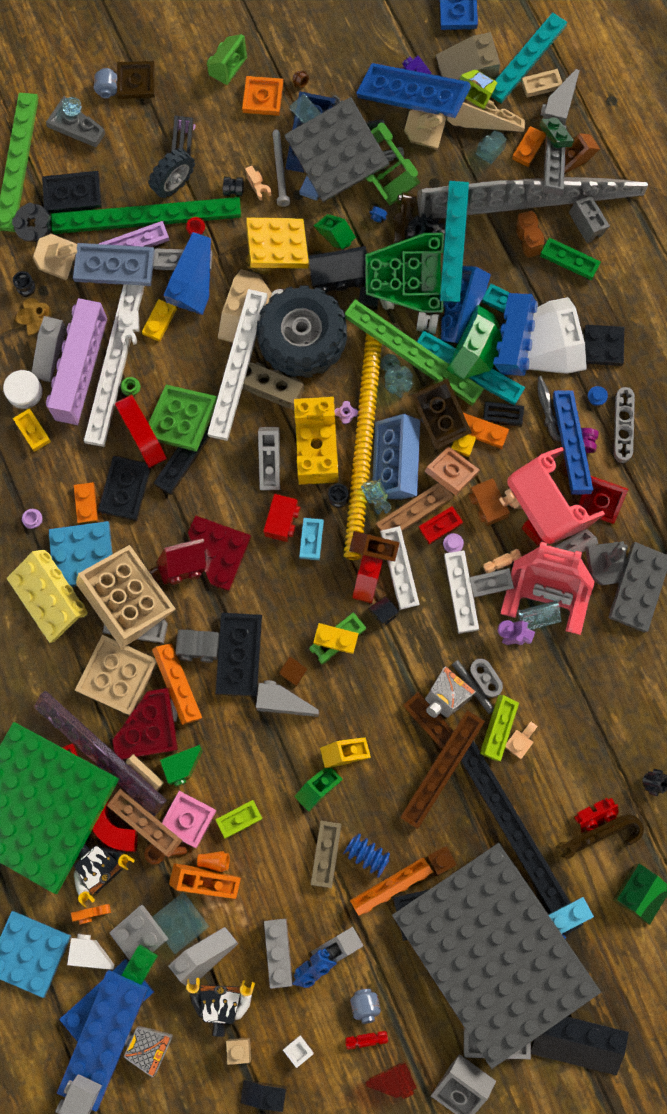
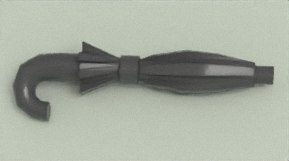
M542 376L537 378L538 396L546 416L544 425L545 427L548 426L552 439L560 442L561 438L556 429L558 422L552 415L551 397Z

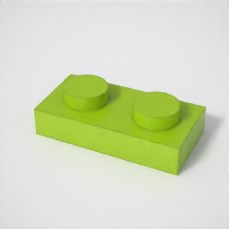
M254 800L215 820L224 838L227 839L263 820Z

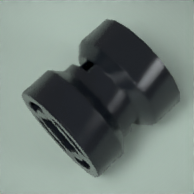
M224 176L223 195L230 196L235 194L236 196L243 197V177L231 179V177Z
M25 271L17 272L14 275L13 284L17 292L23 297L31 296L36 290L31 275Z
M343 484L332 485L328 491L329 503L334 508H342L348 503V489Z

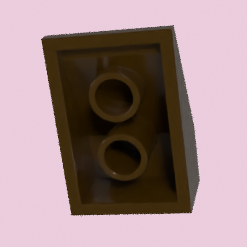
M442 378L408 394L435 450L472 433L448 378Z

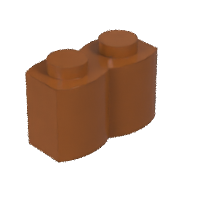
M532 210L520 213L516 224V233L522 241V250L528 258L540 255L544 245V235L538 228L537 216Z
M493 478L471 487L468 496L471 504L476 505L479 510L477 516L481 523L484 522L486 526H489L509 517L508 507L503 506L499 499L502 496Z

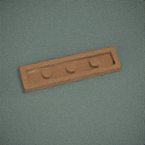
M437 483L377 522L376 527L379 531L400 526L401 532H403L452 500L453 495L443 485Z
M119 789L107 804L111 810L166 856L170 857L182 842L181 838L123 790Z

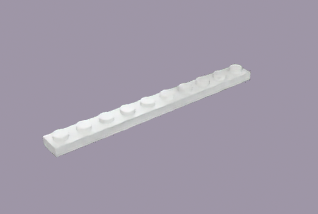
M123 285L84 439L86 444L105 447L115 407L114 403H116L132 339L127 338L126 345H123L121 340L123 333L119 332L118 312L139 311L145 286Z

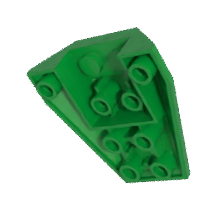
M423 233L365 254L366 294L424 313L443 312V301H440L441 253H443L444 233Z

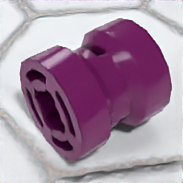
M581 428L586 453H595L597 449L595 442L598 439L599 432L592 428Z

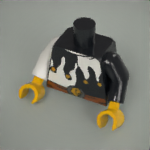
M84 844L78 855L81 859L74 865L76 869L74 872L75 886L79 895L78 901L84 908H86V900L90 899L93 903L95 899L91 895H97L123 869L128 870L126 867L128 861L134 863L135 860L126 855L122 850L114 849L106 844L101 847L95 845L91 850Z
M196 978V984L193 985L187 979L186 989L190 993L191 1003L198 1017L203 1018V1022L213 1023L212 1036L225 1037L226 1024H234L236 1020L243 1017L250 1007L251 996L255 986L254 982L248 988L244 985L245 980L242 981L241 987L200 985L199 978Z

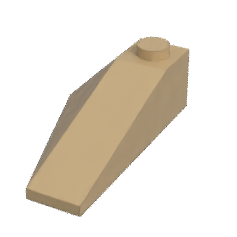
M465 99L456 118L447 117V121L452 125L466 128L523 132L525 129L524 119L506 109H497L494 102L490 100L483 110Z

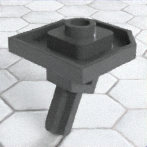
M624 541L586 546L589 573L593 580L600 586L619 583L627 560V544H624Z

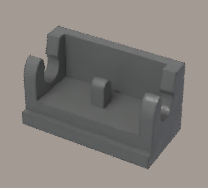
M592 196L575 201L569 211L571 218L586 243L592 242L596 236L598 238L602 237L610 227Z

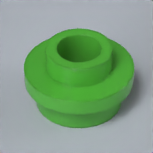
M134 377L125 378L121 383V390L126 396L131 394L135 396L140 391V383ZM133 385L134 388L132 390H128V386Z

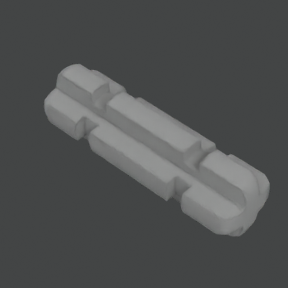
M538 583L534 585L533 595L539 597L543 595V598L556 602L562 601L563 604L570 605L572 602V593H562V590L548 586L545 588L543 587L544 585Z

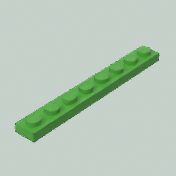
M19 93L0 195V231L15 232L12 219L20 208L39 99L37 94Z
M356 299L344 315L348 321L433 380L438 381L442 378H448L454 394L472 406L484 390V388L471 379L462 380L446 371L448 363Z

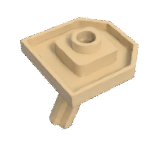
M411 110L408 114L404 132L411 143L438 150L446 116L442 113L432 114Z
M49 234L38 240L33 259L39 270L67 280L75 254L77 253V244Z

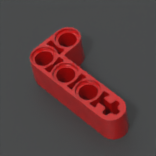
M131 394L114 403L148 467L151 468L166 460L167 458L133 395Z

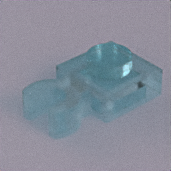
M381 480L364 482L361 488L368 502L374 503L375 512L379 515L384 509V512L388 513L391 510V505L386 501L388 495Z

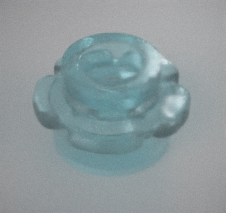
M387 354L381 359V368L389 373L395 372L400 366V361L393 354Z

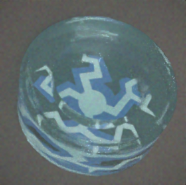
M75 97L66 98L62 103L63 112L68 116H76L82 110L80 100Z

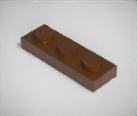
M417 692L403 705V708L442 750L454 731L439 714L434 718L427 713L426 709L430 704Z

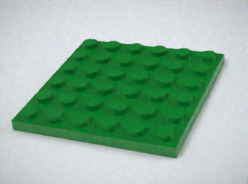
M13 722L0 745V863L48 891L58 894L119 778Z

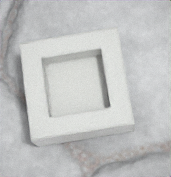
M301 1035L283 1049L296 1068L314 1054Z

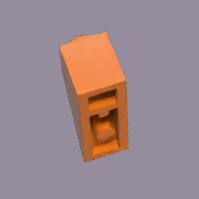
M174 863L169 885L177 891L236 899L241 878L195 866Z

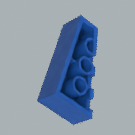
M508 294L504 312V319L507 321L501 326L502 342L497 344L499 357H495L493 362L503 375L525 376L526 370L529 369L528 351L532 349V339L530 337L531 332H534L535 329L533 316L538 309V303L532 294Z

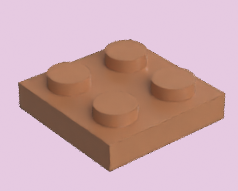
M449 446L425 470L428 475L454 495H457L480 471Z

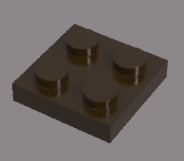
M154 61L117 62L118 99L155 98Z

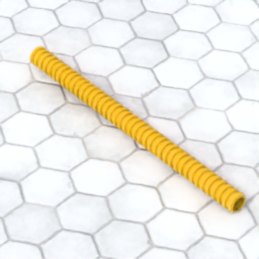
M367 333L365 337L364 364L362 367L363 376L361 377V399H359L360 405L358 407L359 416L357 417L359 422H357V439L355 440L356 445L354 447L356 450L354 456L356 457L353 458L355 463H353L354 469H352L353 475L351 477L353 480L351 481L352 487H350L352 492L350 493L351 499H349V503L351 504L348 507L350 510L348 511L349 517H347L349 522L347 523L348 529H346V533L348 534L345 537L347 541H345L346 547H344V551H346L344 557L349 560H359L362 557L361 554L351 552L349 549L353 532L364 533L362 529L365 526L363 524L365 518L363 517L366 516L364 511L366 510L365 505L367 501L365 499L368 492L366 487L369 485L367 482L369 476L367 475L370 474L368 469H370L369 463H371L370 452L372 451L371 445L373 443L371 440L374 433L372 428H374L373 422H375L374 411L376 410V393L378 392L380 348H382V343Z

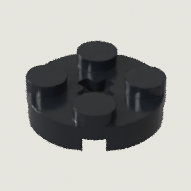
M27 203L16 212L15 217L12 219V225L16 234L21 239L27 242H38L40 238L49 235L51 231V216L44 207L38 204ZM31 219H36L34 222L36 224L35 227L29 226Z

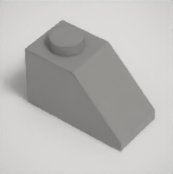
M351 927L314 949L311 953L314 955L318 950L326 949L329 952L328 959L338 962L363 947V944L354 928Z

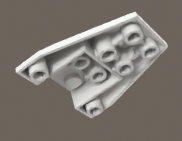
M567 297L548 301L539 306L533 316L535 329L534 332H531L530 337L532 339V349L528 351L529 370L565 374L586 370L585 342L574 304Z

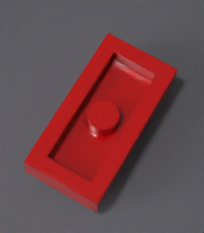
M453 506L418 526V529L430 545L463 525V521Z

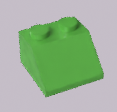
M244 35L229 36L224 42L219 44L217 52L207 62L209 76L226 85L229 84L247 59Z

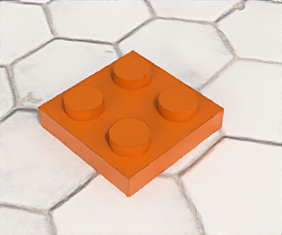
M246 76L243 113L280 116L283 79Z

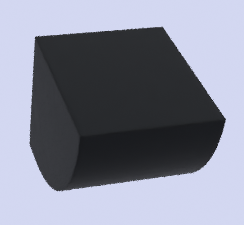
M385 596L368 608L382 628L399 616V611Z

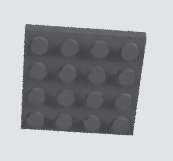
M351 97L285 134L286 140L323 203L389 166L388 160Z

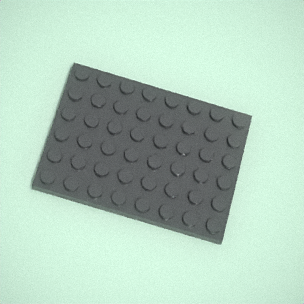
M499 843L392 915L491 1069L601 993Z

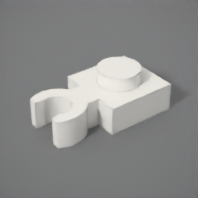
M118 312L119 332L123 333L121 336L123 345H126L127 338H132L133 344L136 345L137 338L134 332H139V312Z

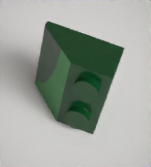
M640 863L634 864L612 901L650 925L667 898V884L658 875Z

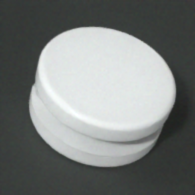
M15 371L4 382V394L8 401L16 408H31L41 399L42 386L37 377L29 371Z

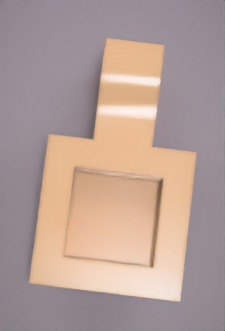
M253 166L246 168L247 180L254 192L257 193L258 199L260 201L263 200L262 192H267L271 196L270 187L261 184L263 179L260 172L255 171Z
M510 488L505 491L506 497L499 499L503 506L509 505L512 508L514 507V509H522Z
M530 722L522 733L516 730L506 743L505 748L521 760L534 743L529 737L538 726Z

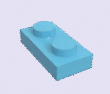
M303 519L300 559L320 560L324 520Z
M584 897L549 914V917L561 934L594 917Z

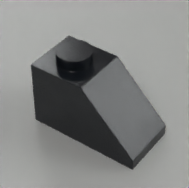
M244 1080L240 1103L259 1109L283 1112L287 1086Z

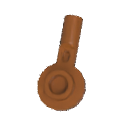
M149 844L144 851L145 859L150 864H159L167 857L153 844ZM186 846L177 847L171 856L187 854Z

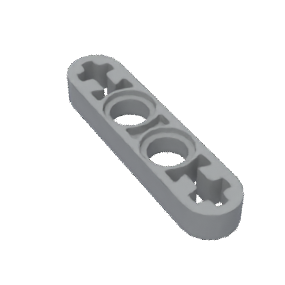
M628 387L619 389L615 397L614 458L620 463L628 462L633 455L635 395L633 390ZM623 393L626 394V397H630L626 401V406H622L624 403V399L621 397ZM625 411L629 414L630 418L622 420L619 417V413ZM626 430L629 433V438L622 439L618 432ZM622 444H626L625 453L628 454H626L625 457H622V454L618 453L622 449Z

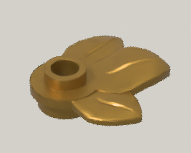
M34 298L24 300V309H21L15 317L17 323L27 325V335L29 336L39 332L44 316L51 317L50 307L46 303H39Z

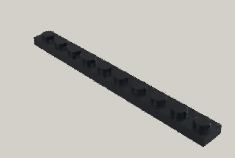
M473 740L461 759V763L550 913H553L571 902ZM581 923L578 926L564 932V936L568 935L569 933L573 932L574 930L578 929L584 924Z

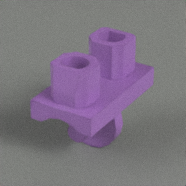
M506 620L498 625V633L504 638L502 643L506 645L515 643L523 645L524 642L530 644L535 632L527 628L528 623L525 621L513 623Z

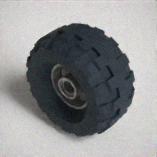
M301 285L300 288L293 289L289 287L283 289V292L280 294L275 293L269 298V302L265 306L263 305L260 311L261 318L260 321H257L258 344L263 357L275 370L284 372L290 377L304 376V378H309L313 374H322L328 371V368L336 364L340 359L347 340L346 318L338 302L333 297L326 295L325 291L319 288L314 290L310 289L309 286Z

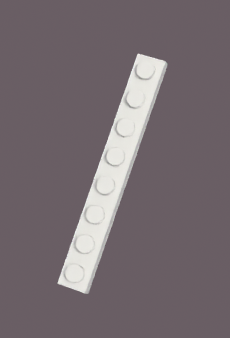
M250 289L247 291L208 430V437L228 441L257 336V321H260V311L263 305L265 306L267 293Z

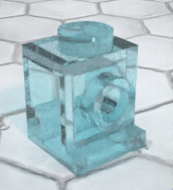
M494 131L490 136L487 135L482 143L479 142L477 155L492 164L505 149L507 139L502 133Z

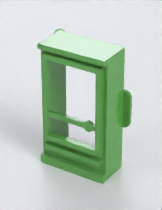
M379 123L371 131L378 144L385 140L399 159V162L383 174H379L377 178L373 174L366 179L368 182L375 184L387 203L391 205L397 201L398 195H402V192L408 193L420 184V181L416 177L418 171L409 159L402 157L391 141L393 136L386 125ZM402 164L406 171L383 188L379 180L384 179V176Z

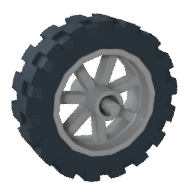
M184 149L172 150L170 154L167 153L163 159H160L159 164L153 168V173L150 174V179L148 180L149 187L159 197L166 198L167 196H172L180 187L185 185L186 180H189L190 174L194 171L195 160Z

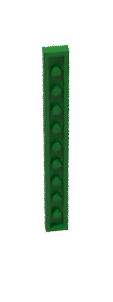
M240 197L52 213L53 234L142 227L163 221V224L187 223L193 217L201 218L203 221L241 218Z

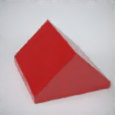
M591 476L593 491L591 494H582L578 505L582 506L589 516L603 511L605 514L600 519L615 524L628 488Z

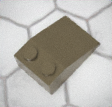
M491 32L472 36L436 54L441 77L459 80L462 74L472 70H478L490 78L498 77L500 61Z

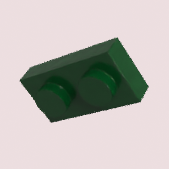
M558 118L541 119L539 126L555 148L572 147L574 140Z

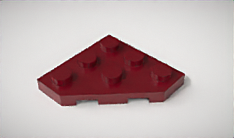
M195 515L188 535L191 541L203 538L206 562L205 573L212 586L230 592L252 537L247 533Z
M169 688L146 692L138 706L113 738L116 760L130 758L132 755L138 757L178 750Z

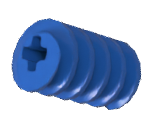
M358 833L352 838L343 855L349 851L348 859L351 860L356 856V864L364 861L363 868L365 869L370 865V873L372 874L378 870L377 878H379L389 862L390 853L387 852L381 855L383 848L380 847L375 851V843L373 842L367 846L368 838L360 841L361 834Z

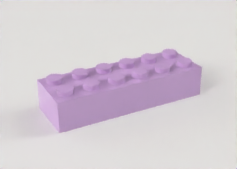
M79 298L77 304L72 308V322L68 323V336L62 344V357L57 361V375L52 379L51 387L53 389L51 395H48L46 400V406L55 421L78 425L107 322V316L101 303Z

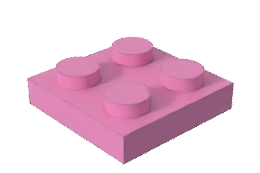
M179 791L162 824L181 838L183 842L197 849L217 810Z

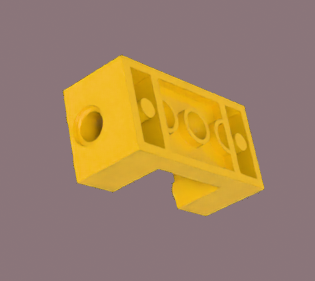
M334 397L294 399L299 485L339 482ZM318 440L322 443V446L319 449H314L311 443Z

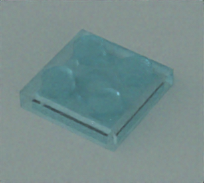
M185 892L152 917L168 937L166 943L174 954H177L210 927Z

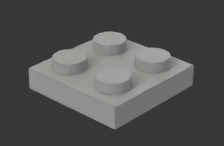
M143 905L139 906L110 932V935L129 960L139 945L154 952L168 940V937Z

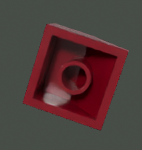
M203 538L164 548L156 562L164 584L171 583V585L182 582L183 579L190 578V580L201 577L206 568Z

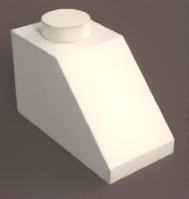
M78 934L77 938H71L67 965L114 969V963L97 940H90L91 935Z

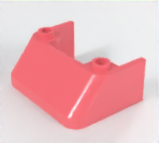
M563 447L541 454L513 472L507 479L508 486L540 538L548 544H553L588 529L605 514L601 511L589 516L580 505L569 507L549 473L555 470L556 463L554 459L564 451Z

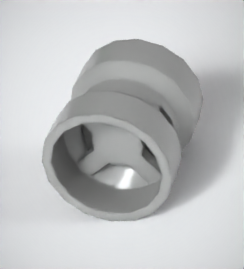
M419 312L416 331L422 332L427 330L429 333L436 334L439 315H427L424 312Z

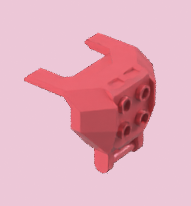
M541 542L540 547L515 560L511 572L514 589L506 591L501 614L515 618L520 599L522 598L563 607L570 612L566 631L581 635L588 602L594 586V580L581 559L582 552H571L548 546L547 543ZM538 583L544 585L543 587L545 588L548 586L562 590V593H572V602L570 605L563 604L562 601L556 602L543 598V595L540 597L533 595L534 585Z

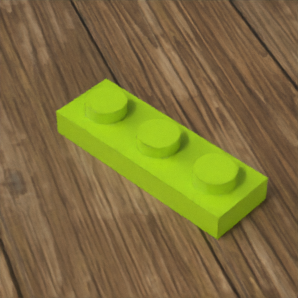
M498 695L480 754L492 760L501 761L519 702L504 695Z

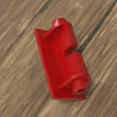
M605 798L593 804L596 812H593L590 806L577 812L574 819L577 824L580 823L581 833L590 831L605 821L608 822L615 819L619 815L618 804H615L612 798Z

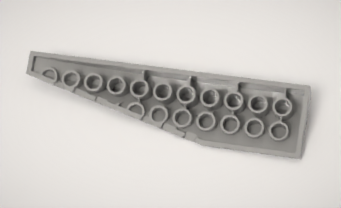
M564 177V191L562 196L543 192V178L469 184L467 215L571 204L588 196H592L594 201L642 196L645 194L648 184L647 182ZM448 186L425 188L417 192L419 217L425 213L426 218L430 214L433 216L432 219L446 218Z

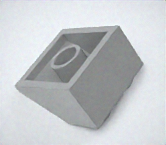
M459 1054L449 1066L431 1094V1097L454 1114H475L487 1101L496 1081Z

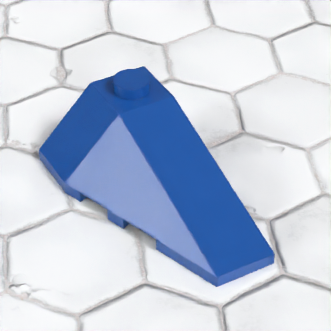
M192 233L164 293L166 303L203 315L209 300L211 238Z

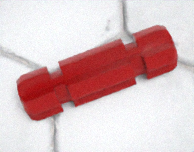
M380 1031L378 1034L357 1035L355 1038L354 1036L346 1037V1048L350 1050L356 1049L357 1046L362 1048L374 1046L376 1043L386 1044L388 1043L387 1032Z

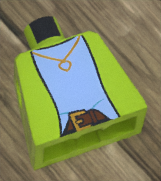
M478 70L462 74L459 80L467 81L471 85L465 99L484 110L497 82Z

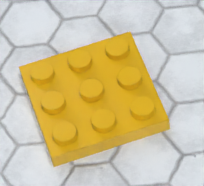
M246 219L250 268L308 269L303 219Z

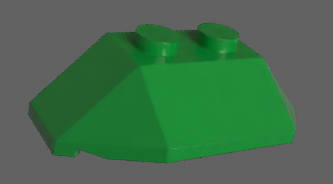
M479 305L475 307L446 371L462 380L491 371L494 365V358L498 356L497 344L502 342L501 327L494 314Z

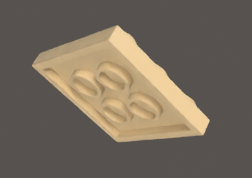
M102 635L75 691L130 716L136 708L157 665L156 659L129 646L121 648L117 641Z

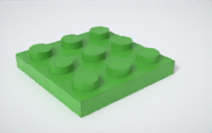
M165 385L149 421V425L158 442L197 452L214 413L218 397Z

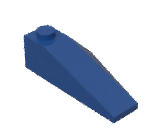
M462 267L460 302L443 301L445 312L441 326L442 341L459 342L475 307L480 304L486 293L491 274L478 267Z

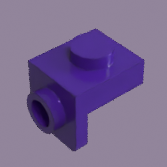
M419 55L413 58L409 56L402 62L403 67L400 68L432 74Z

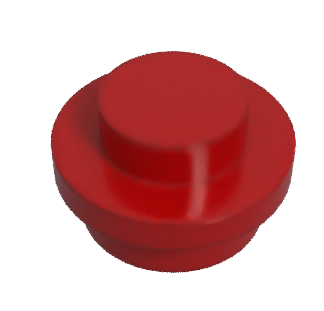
M198 217L190 218L186 224L187 232L190 235L193 232L202 235L205 231L204 221Z

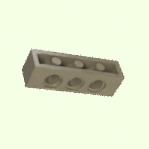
M249 362L247 371L251 372V374L245 376L242 389L294 410V399H300L304 392L302 381L295 377H286L278 370L271 371L266 369L261 363L254 364ZM263 378H266V379L269 380V381H268L267 383H265V384H262V383L259 382V381H260L261 379H263ZM279 386L287 387L284 391L277 390Z

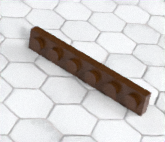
M466 711L400 817L401 819L419 829L483 726L484 720L470 711Z

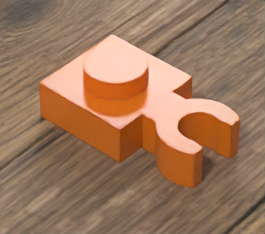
M110 904L72 912V921H79V925L90 923L93 917L111 913Z

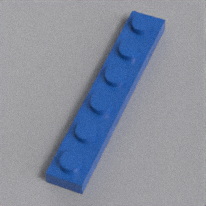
M554 391L552 396L561 443L564 449L563 454L571 494H591L593 486L574 392Z

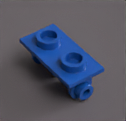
M320 949L310 957V961L304 962L295 970L294 977L296 980L292 984L304 988L311 987L315 984V981L327 974L337 963L328 959L329 952L326 949Z

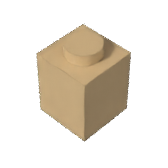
M250 1038L228 1039L226 1041L227 1065L251 1062Z

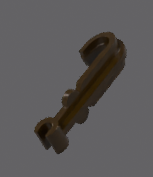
M402 192V195L397 197L400 211L394 216V222L397 226L394 227L393 244L406 240L405 237L408 233L405 231L409 226V222L414 219L411 216V210L416 204L415 195Z
M624 814L568 842H560L556 848L563 850L567 847L566 853L560 856L569 859L576 852L629 826L635 827V832L625 842L627 845H632L641 839L644 827L636 816Z

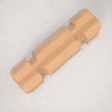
M515 549L510 554L506 553L494 559L493 562L485 563L483 568L486 573L495 572L496 569L500 570L512 564L513 561L519 559L522 555L518 549Z

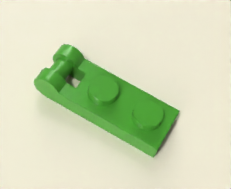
M354 612L335 626L336 628L359 633V635L366 630V627ZM315 644L309 648L313 654L315 653L319 657L318 661L322 665L339 652L329 648L325 653L321 648L322 646Z

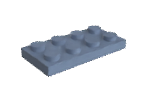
M77 243L73 280L74 282L151 286L154 247Z

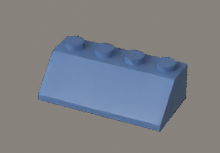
M401 414L375 422L372 478L373 498L406 499L417 496L420 420L406 414Z

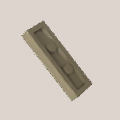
M320 821L311 885L332 888L341 831L340 823Z

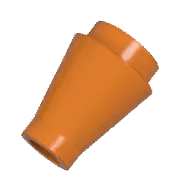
M224 851L199 854L197 857L198 867H204L221 873L223 870L227 871L229 869L230 856L228 853H224Z

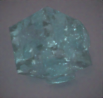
M396 364L384 376L385 388L400 398L405 392L408 393L413 386V374L405 366L401 367Z

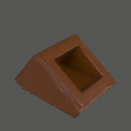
M289 657L280 670L279 676L297 687L308 669L292 657Z

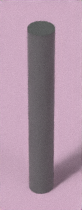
M459 660L455 661L452 664L463 681L476 691L474 695L487 713H492L494 711L493 705Z

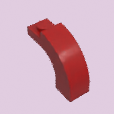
M108 799L92 829L93 832L103 843L114 849L137 852L139 832L118 828L111 822L108 815Z

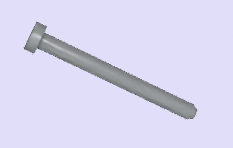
M274 130L273 143L279 191L277 205L286 207L290 204V198L286 195L281 138L279 130Z

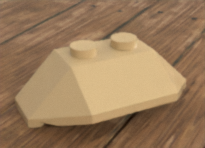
M241 269L234 277L222 311L218 339L233 343L248 289L267 293L266 304L269 302L272 293L260 274Z

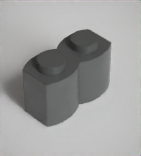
M178 630L175 654L183 661H192L193 658H200L201 662L212 663L213 660H218L220 634L209 631Z

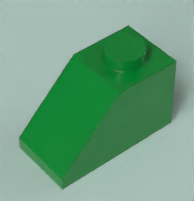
M327 214L313 225L333 247L339 249L349 247L356 238L347 221L340 217Z
M200 745L160 760L169 785L178 787L186 784V780L191 778L203 752Z
M332 767L323 768L307 781L294 797L309 812L343 779Z

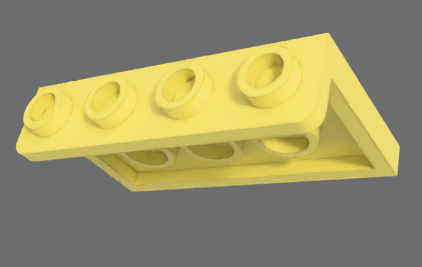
M45 550L32 551L7 577V580L49 643L55 642L78 618L85 617L88 613L72 586L68 584L61 570L53 562L51 555Z

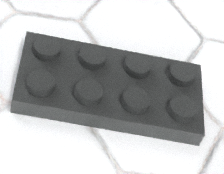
M637 542L631 544L608 618L644 633L648 632L667 572L666 554Z

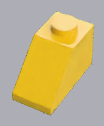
M366 737L336 741L320 748L325 768L342 766L371 758Z

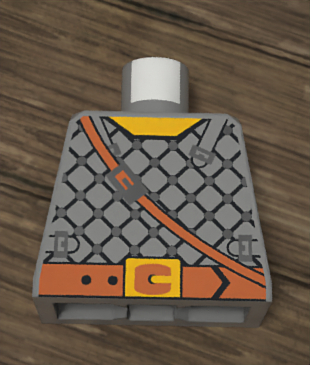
M445 666L425 698L430 704L426 709L427 713L434 718L439 713L449 717L468 703L476 691Z
M138 1026L134 1034L130 1033L125 1044L128 1048L124 1058L149 1076L154 1077L173 1035Z

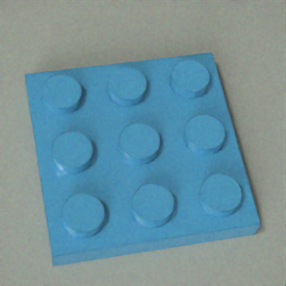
M108 521L49 529L52 560L72 587L77 586L78 573L113 554L110 523Z
M11 911L0 936V980L45 998L72 935Z

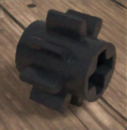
M653 769V772L648 771L644 775L642 783L650 795L658 796L659 793L664 794L667 791V775L663 774L662 770Z

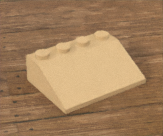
M130 545L78 573L77 586L121 648L141 637L175 611V607Z

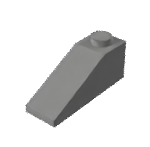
M576 69L549 96L547 104H543L540 115L544 116L543 119L558 118L565 125L580 70Z
M46 316L43 318L38 333L32 373L39 380L51 381L67 332L63 320Z
M259 427L260 490H280L279 427Z
M266 680L264 683H259L256 703L257 711L319 717L318 709L282 686L276 685L275 681Z
M224 927L185 950L169 965V968L185 986L187 985V979H189L190 984L194 985L196 978L201 979L238 942Z

